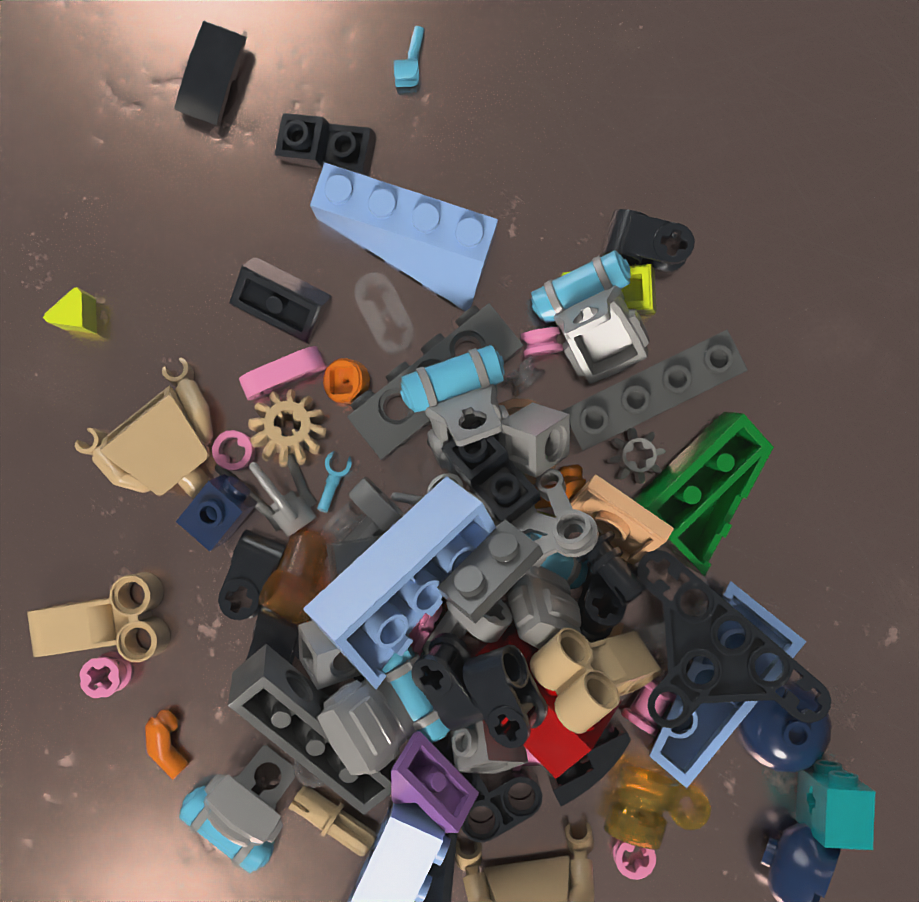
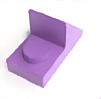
M420 731L414 732L391 770L392 801L395 804L417 803L445 833L459 832L479 792Z

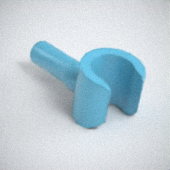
M421 26L414 27L408 59L394 60L396 87H413L419 83L418 60L425 29Z
M336 451L328 454L325 459V468L329 474L317 507L319 511L326 513L329 510L341 477L350 474L354 466L353 458L349 456L345 470L336 472L332 467Z

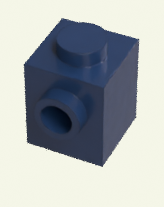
M223 474L209 480L176 520V523L211 552L228 541L258 502L250 496L249 488L242 481Z

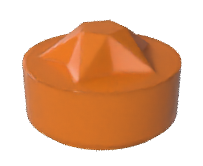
M340 358L333 361L327 367L323 377V386L326 394L330 399L339 403L352 404L360 395L368 391L370 385V377L366 367L359 361L348 358Z

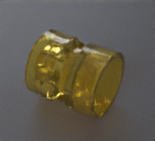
M622 764L614 787V791L619 796V799L610 802L603 826L604 830L611 836L628 844L651 850L660 849L668 825L663 813L672 810L679 784L670 777L636 765Z

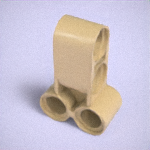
M149 572L126 575L113 583L109 598L27 611L33 657L116 645L119 654L130 662L140 663L162 653L169 644L170 631L168 625L162 619L152 616L151 612L161 603L164 588L157 576ZM134 582L140 584L145 593V599L141 605L134 603L130 597V588ZM139 628L147 630L151 636L149 650L141 648L137 643L136 633Z
M563 628L540 648L530 660V669L534 678L543 687L555 691L558 695L554 703L558 719L567 729L577 734L586 732L617 707L620 701L619 696L642 688L662 673L661 668L637 631L589 643L579 631L572 628Z

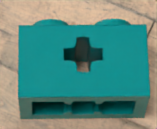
M818 760L814 767L798 771L796 821L798 823H805L811 829L813 837L825 848L873 850L876 791L861 782L858 775L844 770L841 763Z

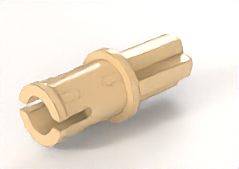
M306 783L299 790L288 808L322 830L320 834L322 837H325L326 834L330 835L359 856L367 854L377 836L370 828L343 811L342 809L345 805L342 803L339 806L335 805Z

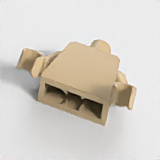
M179 358L184 367L180 376L173 377L166 366L162 369L163 376L176 387L175 391L169 385L108 435L102 430L87 428L88 432L94 437V443L91 447L84 441L77 440L75 442V448L78 452L93 455V462L113 485L141 493L151 490L156 495L161 496L178 483L194 499L205 484L211 480L199 467L210 456L208 444L213 437L209 406L197 383L193 380V368L184 358Z
M586 822L587 835L580 840L573 839L571 823H568L565 827L568 848L574 854L573 860H570L569 856L484 867V872L479 871V866L482 862V843L473 841L475 853L466 855L461 852L459 840H457L455 862L461 870L466 871L467 876L463 878L468 902H594L593 861L588 859V854L594 848V838L590 824Z

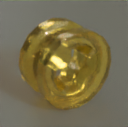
M679 784L671 789L667 796L666 807L668 813L678 826L686 830H695L707 823L711 813V806L708 798L697 786L690 784L686 788ZM688 796L693 802L699 800V805H694L697 812L692 816H688L684 811L677 812V807H683L680 800Z

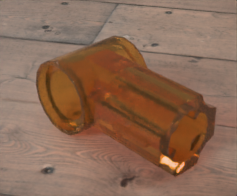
M299 529L289 537L278 569L267 579L260 592L259 603L296 626L309 622L311 618L303 608L321 592L316 587L328 554L327 539L315 531L307 532Z

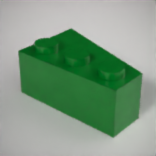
M724 411L633 500L674 528L665 544L688 568L705 577L712 565L709 561L721 538H726L732 527L730 521L742 499H747L774 446L744 413Z

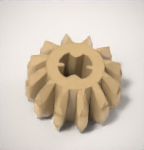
M288 390L287 401L282 402L276 392H271L269 399L272 407L258 402L255 405V411L261 418L249 419V429L259 432L250 439L253 447L266 445L262 452V458L265 461L272 459L277 452L280 453V467L287 466L288 455L294 454L296 462L302 465L306 462L303 448L313 454H317L320 451V445L314 439L326 436V428L317 425L323 419L324 413L321 409L309 411L313 402L310 396L304 397L299 404L296 403L295 390ZM286 420L293 421L294 427L292 429V436L288 437L282 436L281 428L276 427L277 425L283 427V421Z

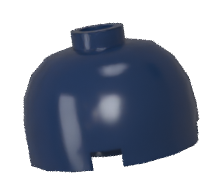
M791 679L775 690L780 697H783L785 689L790 690L800 700L796 707L799 712L805 708L815 711L819 706L814 700L816 694L812 690L808 692L801 690ZM774 700L758 701L737 726L736 732L740 744L756 762L777 772L795 773L812 767L824 756L831 741L832 722L829 714L817 722H802L791 716Z
M797 823L788 827L779 841L770 837L761 864L769 867L767 884L772 896L777 902H819L821 897L825 898L841 848H825L813 837L811 829L805 823Z

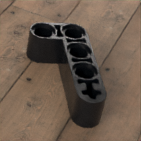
M449 731L447 733V740L440 745L434 746L455 767ZM522 766L520 771H513L512 768L506 770L489 781L484 774L471 773L467 781L479 794L461 829L469 839L485 843L532 817L539 811L543 796L536 774L525 766ZM517 783H526L533 788L531 795L522 801L511 798L508 792ZM479 806L487 807L494 813L492 818L483 824L476 823L469 817L470 812Z

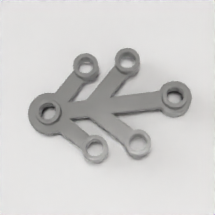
M548 469L536 478V486L540 496L550 501L556 518L537 513L533 505L511 524L524 534L533 532L543 535V537L535 540L543 553L539 560L557 552L566 557L585 555L594 548L598 541L599 531L597 524L590 515L572 508L565 493L566 484L563 475L556 469ZM451 473L437 476L428 486L429 492L447 476L466 490L460 477ZM551 481L558 482L553 488H544ZM470 493V494H472L474 497H476L478 500H480V499L476 496V494ZM486 508V510H487V512L489 513L491 519L494 520V521H497L496 518H495V517L490 513V511ZM572 533H582L577 538L568 539L569 535H571Z

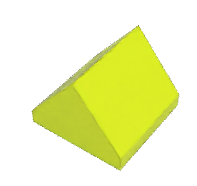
M74 287L43 316L46 322L59 328L97 334L96 299L78 287Z

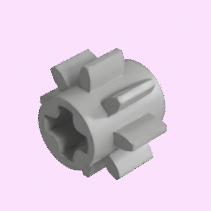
M630 428L627 432L629 441L624 442L618 438L612 439L611 443L618 450L616 456L607 459V463H618L621 468L617 477L619 480L626 478L629 473H634L636 482L642 484L645 482V471L649 470L656 474L662 471L655 462L657 456L664 454L666 450L662 448L656 449L651 443L655 436L654 432L646 434L644 438H638L636 429ZM633 444H635L638 451L644 450L646 454V459L639 461V468H637L636 462H628L626 458V453L633 451Z

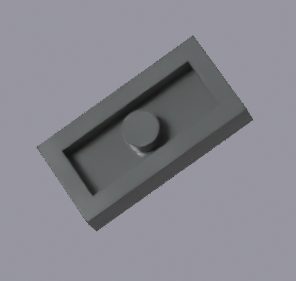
M504 520L437 588L447 601L476 624L540 559L543 553L535 541L507 520Z

